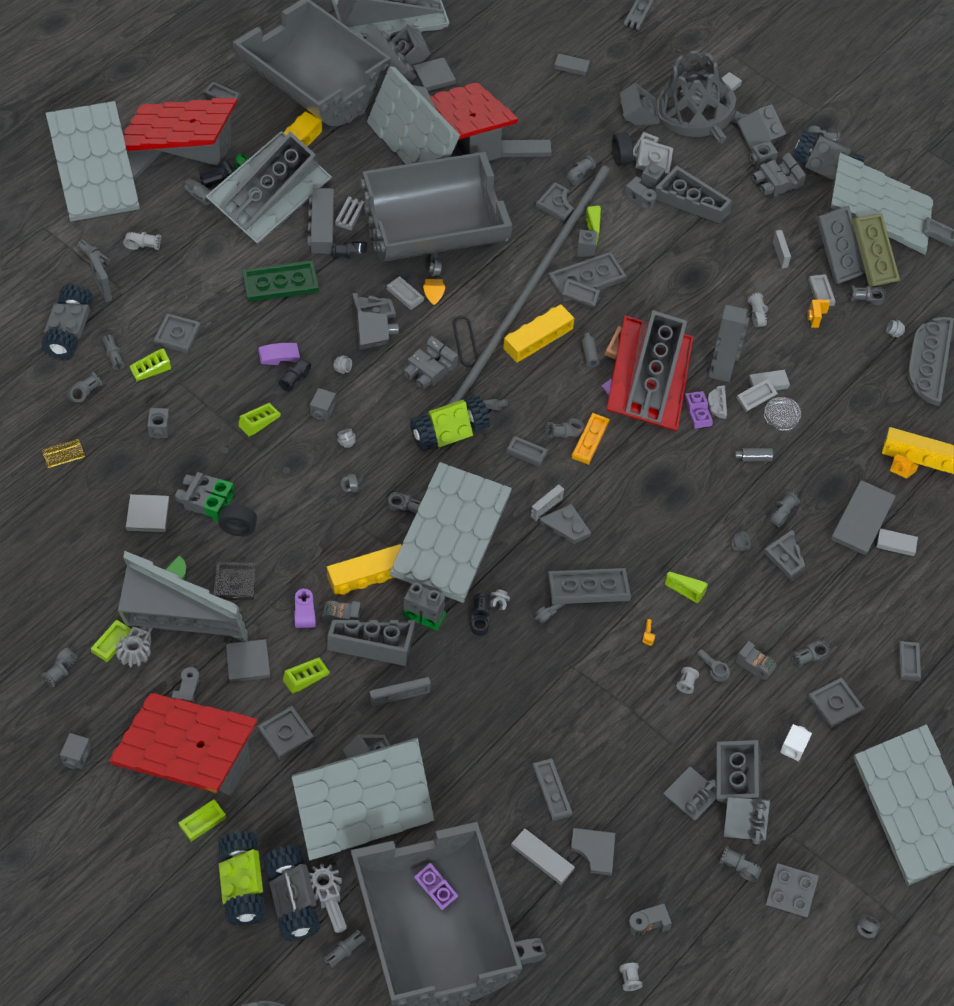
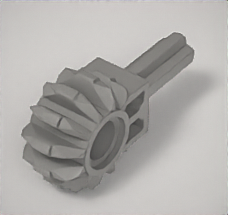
M133 626L130 633H127L126 638L120 637V643L116 645V654L118 660H121L123 665L129 663V666L132 667L133 664L140 666L141 662H147V657L151 654L150 632L153 628H137Z
M321 863L320 869L313 866V873H309L315 900L318 899L321 909L326 907L334 931L340 933L347 929L338 904L340 902L339 884L342 883V879L338 877V870L332 871L333 867L331 864L325 869L324 864ZM322 879H325L329 882L327 885L324 886L318 884V882Z

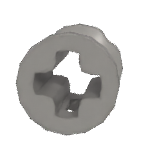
M684 667L681 671V680L677 682L676 687L683 693L691 694L694 691L693 685L695 679L699 677V672L691 667Z
M626 963L620 966L619 969L624 979L623 990L634 991L642 988V982L639 981L637 971L639 968L638 963Z

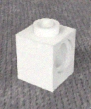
M793 724L780 753L799 762L812 733L808 732L804 727Z

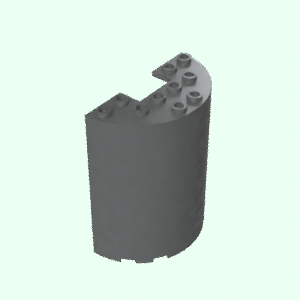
M300 0L283 10L282 25L262 36V30L256 27L233 41L234 52L243 63L330 126L350 123L358 115H362L365 112L366 108L380 91L391 63V57L311 0Z
M486 152L362 171L363 179H360L361 189L364 190L366 202L364 209L366 215L368 214L370 229H368L369 238L373 239V251L378 253L382 262L508 241V238L511 237L512 223L504 201H498L495 194L494 174Z
M478 822L435 832V837L432 841L397 849L395 848L394 841L351 850V856L392 1006H468L471 1001L484 997L511 981L518 979V975L523 968ZM430 863L458 895L443 910L438 907L414 878Z

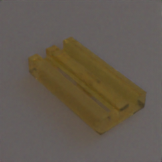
M79 439L42 449L48 468L85 457Z

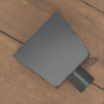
M357 312L359 350L388 344L389 335L399 334L398 323L388 324L386 314Z

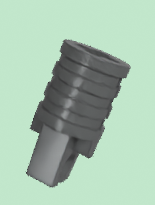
M190 178L185 181L184 189L192 197L204 205L211 203L206 198V195L211 192L210 189Z

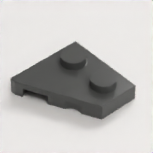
M357 293L352 294L357 312L386 314L387 319L396 318V312L391 299H379L374 296L364 298L359 297Z
M572 504L539 520L542 526H549L554 529V533L565 537L566 540L573 544L591 536L590 530Z
M793 530L764 550V554L789 579L805 568V563L800 555V548L796 544Z

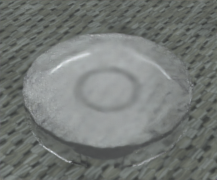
M787 397L771 399L764 410V418L770 426H775V429L778 430L793 429L797 426L802 416L799 405Z

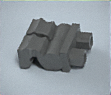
M787 153L782 158L780 165L775 160L760 165L759 171L753 173L752 180L755 184L763 182L760 186L761 193L764 196L771 194L774 198L788 190H798L800 187H803L806 174L792 155Z
M431 335L427 341V350L418 349L408 359V365L404 369V376L409 380L415 375L419 377L416 380V384L422 390L429 385L433 388L444 375H447L449 371H453L458 365V354L447 346L444 347L443 343Z

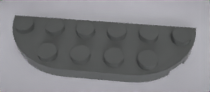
M950 317L934 318L926 324L923 323L918 328L913 338L908 366V380L912 389L927 403L936 406L941 404L954 322V318Z

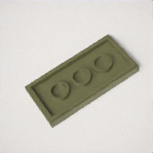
M882 213L851 219L869 286L874 287L900 281Z

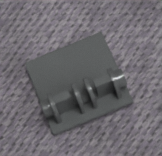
M689 766L663 795L696 821L717 799V782L713 779L707 781Z
M728 797L724 837L752 839L753 844H760L762 840H766L770 800Z
M777 863L766 905L808 918L819 876Z

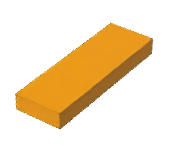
M592 413L572 454V459L590 464L610 419Z

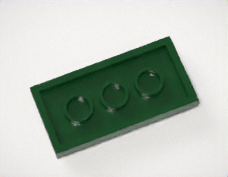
M313 260L242 270L248 302L319 292Z

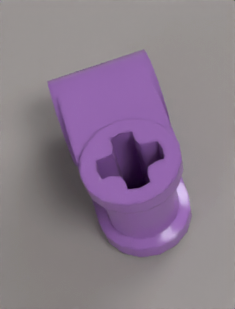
M300 589L295 594V628L316 627L312 592L308 589Z

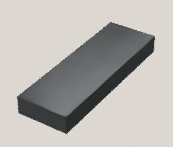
M426 677L369 691L371 706H377L430 693V679Z
M553 759L533 763L532 768L552 822L571 817L572 811Z

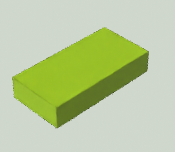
M116 620L92 646L91 652L108 662L117 652L116 645L120 643V637L126 638L131 628Z
M213 799L180 821L179 827L192 842L225 820L226 814Z

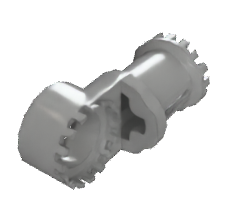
M129 232L126 234L123 244L131 250L138 249V247L144 248L145 246L159 250L161 235L155 236L146 232L141 234Z
M758 292L755 295H750L747 300L753 308L752 321L754 326L762 327L767 324L765 323L767 322L765 320L767 317L765 318L766 315L764 314L768 311V307L763 302V295Z

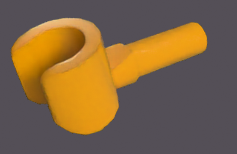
M647 619L642 642L652 646L656 635L650 633L652 620Z

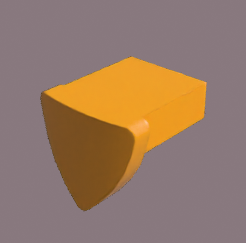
M425 279V284L423 285L424 292L433 305L441 299L444 293L445 285L443 284V279Z

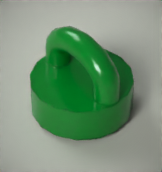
M239 153L235 158L236 170L240 167L239 164L242 165L249 159L242 153Z

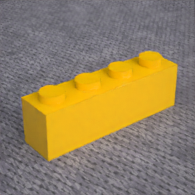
M305 111L301 116L297 117L291 126L286 128L284 134L293 133L308 147L322 132V121Z
M561 304L555 308L553 307L544 315L536 317L532 322L522 325L517 331L509 333L504 338L503 349L518 363L571 331L574 326V317Z
M889 427L882 454L892 457L899 454L912 460L913 463L954 474V445Z
M399 544L327 566V578L334 595H344L352 590L364 589L371 584L383 583L388 579L394 578L390 576V573L402 545Z

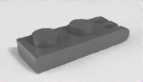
M636 0L624 21V26L627 27L631 23L630 28L633 29L636 25V30L639 31L653 6L654 0Z

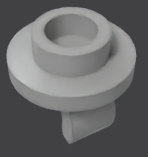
M499 589L496 592H491L490 596L493 599L490 601V607H495L498 601L500 603L499 610H505L507 606L506 601H510L507 592Z

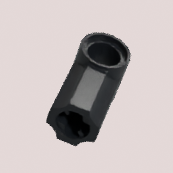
M223 161L215 169L199 173L202 185L208 187L223 182L234 170L228 161Z

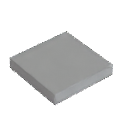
M642 138L639 143L635 168L644 171L649 163L652 162L665 169L664 177H666L670 173L673 148Z
M130 494L126 530L166 532L169 496Z

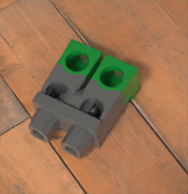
M199 472L195 476L186 474L183 486L187 487L188 490L178 489L175 498L176 501L184 504L185 510L202 513L218 522L222 508L229 505L235 495L234 485L231 482L203 475Z
M414 582L404 598L403 617L415 620L417 623H420L422 619V625L438 631L446 616V611H444L445 596L436 590H429L422 587L421 584Z

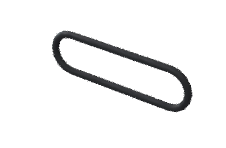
M459 316L454 319L453 327L460 361L464 366L472 367L478 360L471 322L467 317ZM458 319H465L469 325L476 358L472 364H467L463 361L456 328V321Z

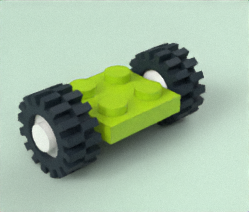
M480 396L454 402L428 411L429 416L423 414L411 418L412 435H414V440L421 451L434 446L442 447L473 436L472 430L477 432L490 427L488 409L485 407V402H483Z
M237 831V833L231 832L229 835L225 834L219 838L218 842L220 859L223 860V862L219 863L226 921L228 924L235 926L238 924L244 926V924L258 923V921H262L266 917L264 897L257 895L263 892L257 835L253 834V832L248 833V831L243 833Z

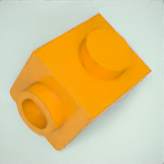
M812 300L807 313V318L811 321V328H819L822 314L828 312L830 300Z
M897 454L894 457L890 471L907 479L917 471L918 465L914 464L912 460Z

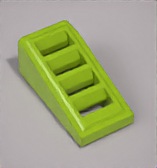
M591 206L587 208L585 219L589 231H597V244L600 231L601 208L600 206Z
M163 348L130 365V369L137 382L171 370V365Z
M267 403L241 415L239 427L250 437L279 418L281 413L270 403Z
M668 572L665 580L666 586L696 603L700 602L708 586L703 581L673 572Z
M319 657L285 670L283 681L291 693L294 694L329 675L330 672ZM316 666L319 672H316L313 667Z

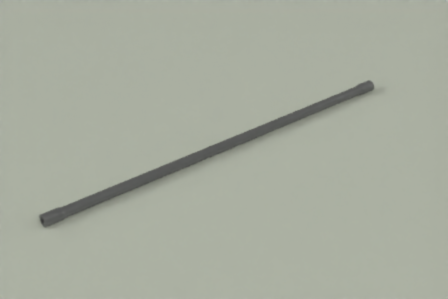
M601 166L595 175V179L448 405L463 400L601 183L604 182L610 173L609 167Z

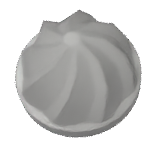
M891 320L886 329V333L890 334L891 337H900L905 332V326L899 320Z
M345 355L337 357L333 363L334 369L341 374L349 373L352 368V360Z
M345 429L337 433V440L341 446L350 448L354 445L356 435L352 432V429Z

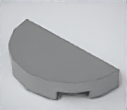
M725 385L717 386L708 395V409L713 415L726 419Z

